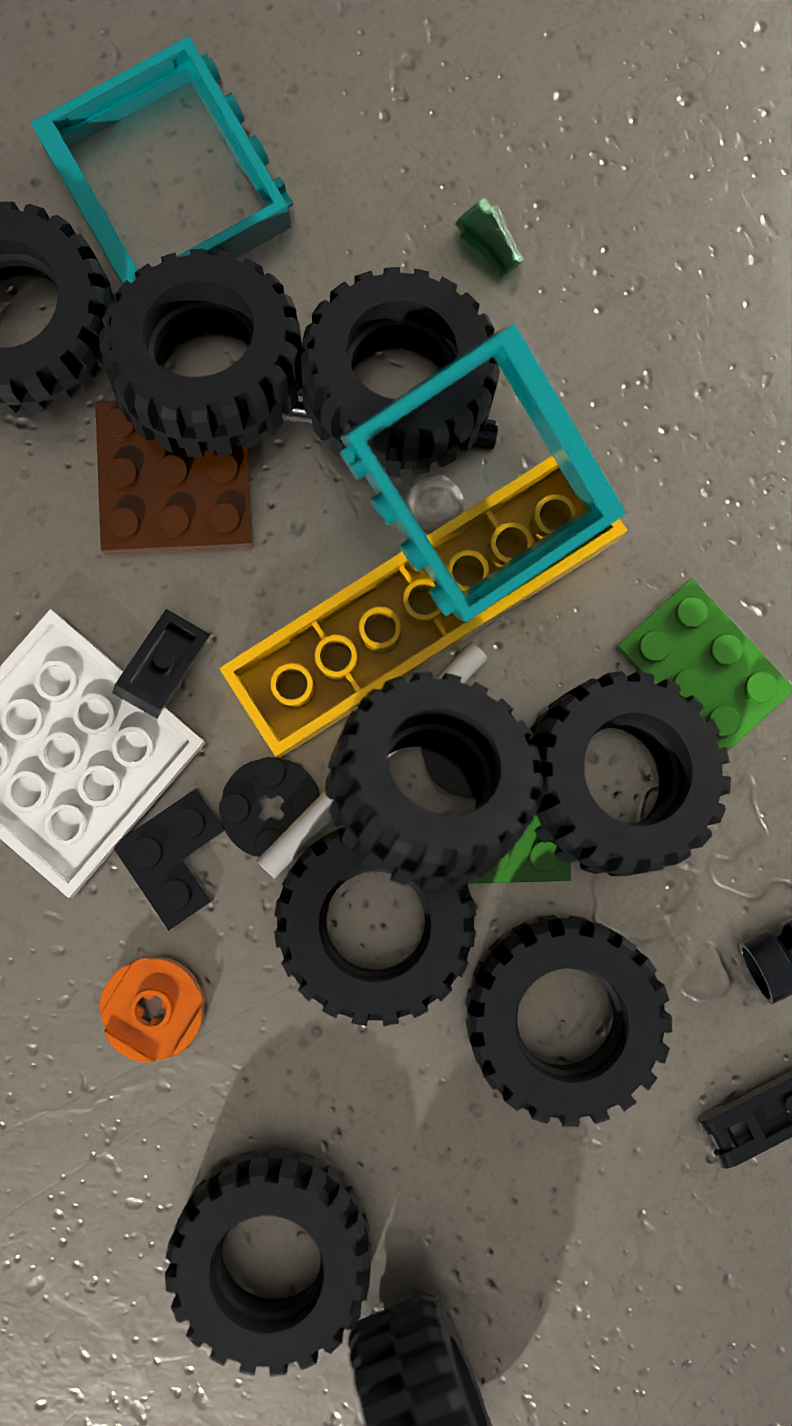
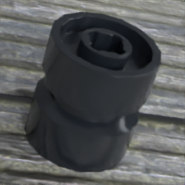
M792 919L779 924L778 934L773 935L768 931H764L740 942L739 945L742 958L752 980L762 996L771 1005L792 996Z

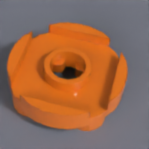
M144 956L115 972L103 989L99 1008L100 1013H102L105 1036L117 1052L131 1060L154 1062L155 1060L171 1058L184 1051L197 1036L204 1020L205 992L194 974L178 961L163 956ZM154 996H158L163 1000L161 1007L166 1011L165 1017L162 1019L156 1016L151 1022H148L142 1017L145 1009L140 1005V1001L143 997L151 1000Z

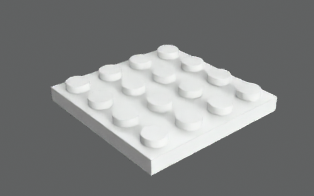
M50 609L0 666V839L63 894L71 898L74 897L112 853L113 848L131 831L206 744V741L167 707L164 708L159 718L156 719L112 693L114 685L124 670L55 611Z

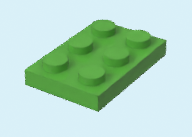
M693 578L688 580L615 647L636 671L652 673L655 677L654 684L667 678L681 686V691L678 695L685 699L694 695L704 705V708L699 713L705 721L714 718L721 733L714 735L718 747H727L728 751L792 693V685Z

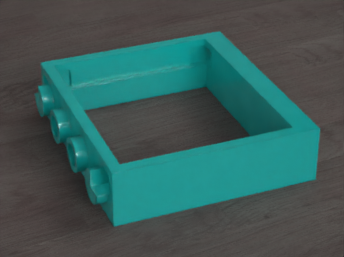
M190 36L183 38L30 122L121 284L126 280L130 283L136 280L135 272L137 268L69 148L189 82L195 88L263 206V209L191 249H206L208 255H217L218 250L234 253L236 257H239L292 227L288 208L293 206L294 203L286 191L285 183L280 177L274 180L271 178L265 165L269 164V159L263 145L256 135L248 138L241 126V123L245 122V118L237 100L231 92L225 96L223 95L216 83L221 80V77L212 57L209 58L207 53L200 55ZM190 249L177 257L190 255Z
M515 323L498 330L340 436L347 447L340 452L344 462L356 479L359 480L364 476L367 478L376 492V495L370 499L376 512L387 526L395 522L406 541L400 544L403 554L417 572L424 568L435 586L428 590L432 599L445 616L453 613L455 617L464 622H468L627 514ZM491 357H494L585 510L462 593L366 441Z

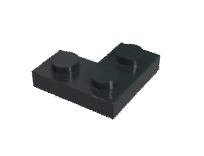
M199 788L194 789L122 838L113 848L168 931L213 901V898L186 860L192 853L225 832L222 821Z

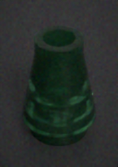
M487 198L476 203L456 221L455 225L461 232L459 239L489 264L500 278L507 275L524 260L499 206L495 205L493 207Z

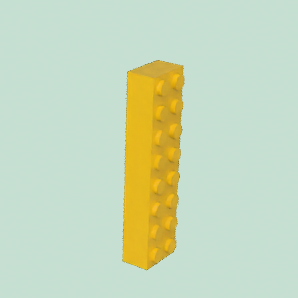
M551 456L428 534L427 538L463 593L585 509L555 459ZM619 518L468 622L455 617L453 613L445 616L440 611L428 591L435 585L423 568L417 572L403 552H400L219 669L275 757L282 758L349 715L352 710H356L361 699L372 689L381 690L385 681L398 676L407 678L617 543L628 530Z

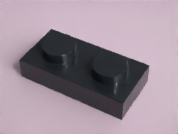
M165 609L115 683L112 693L158 719L206 645L210 634Z

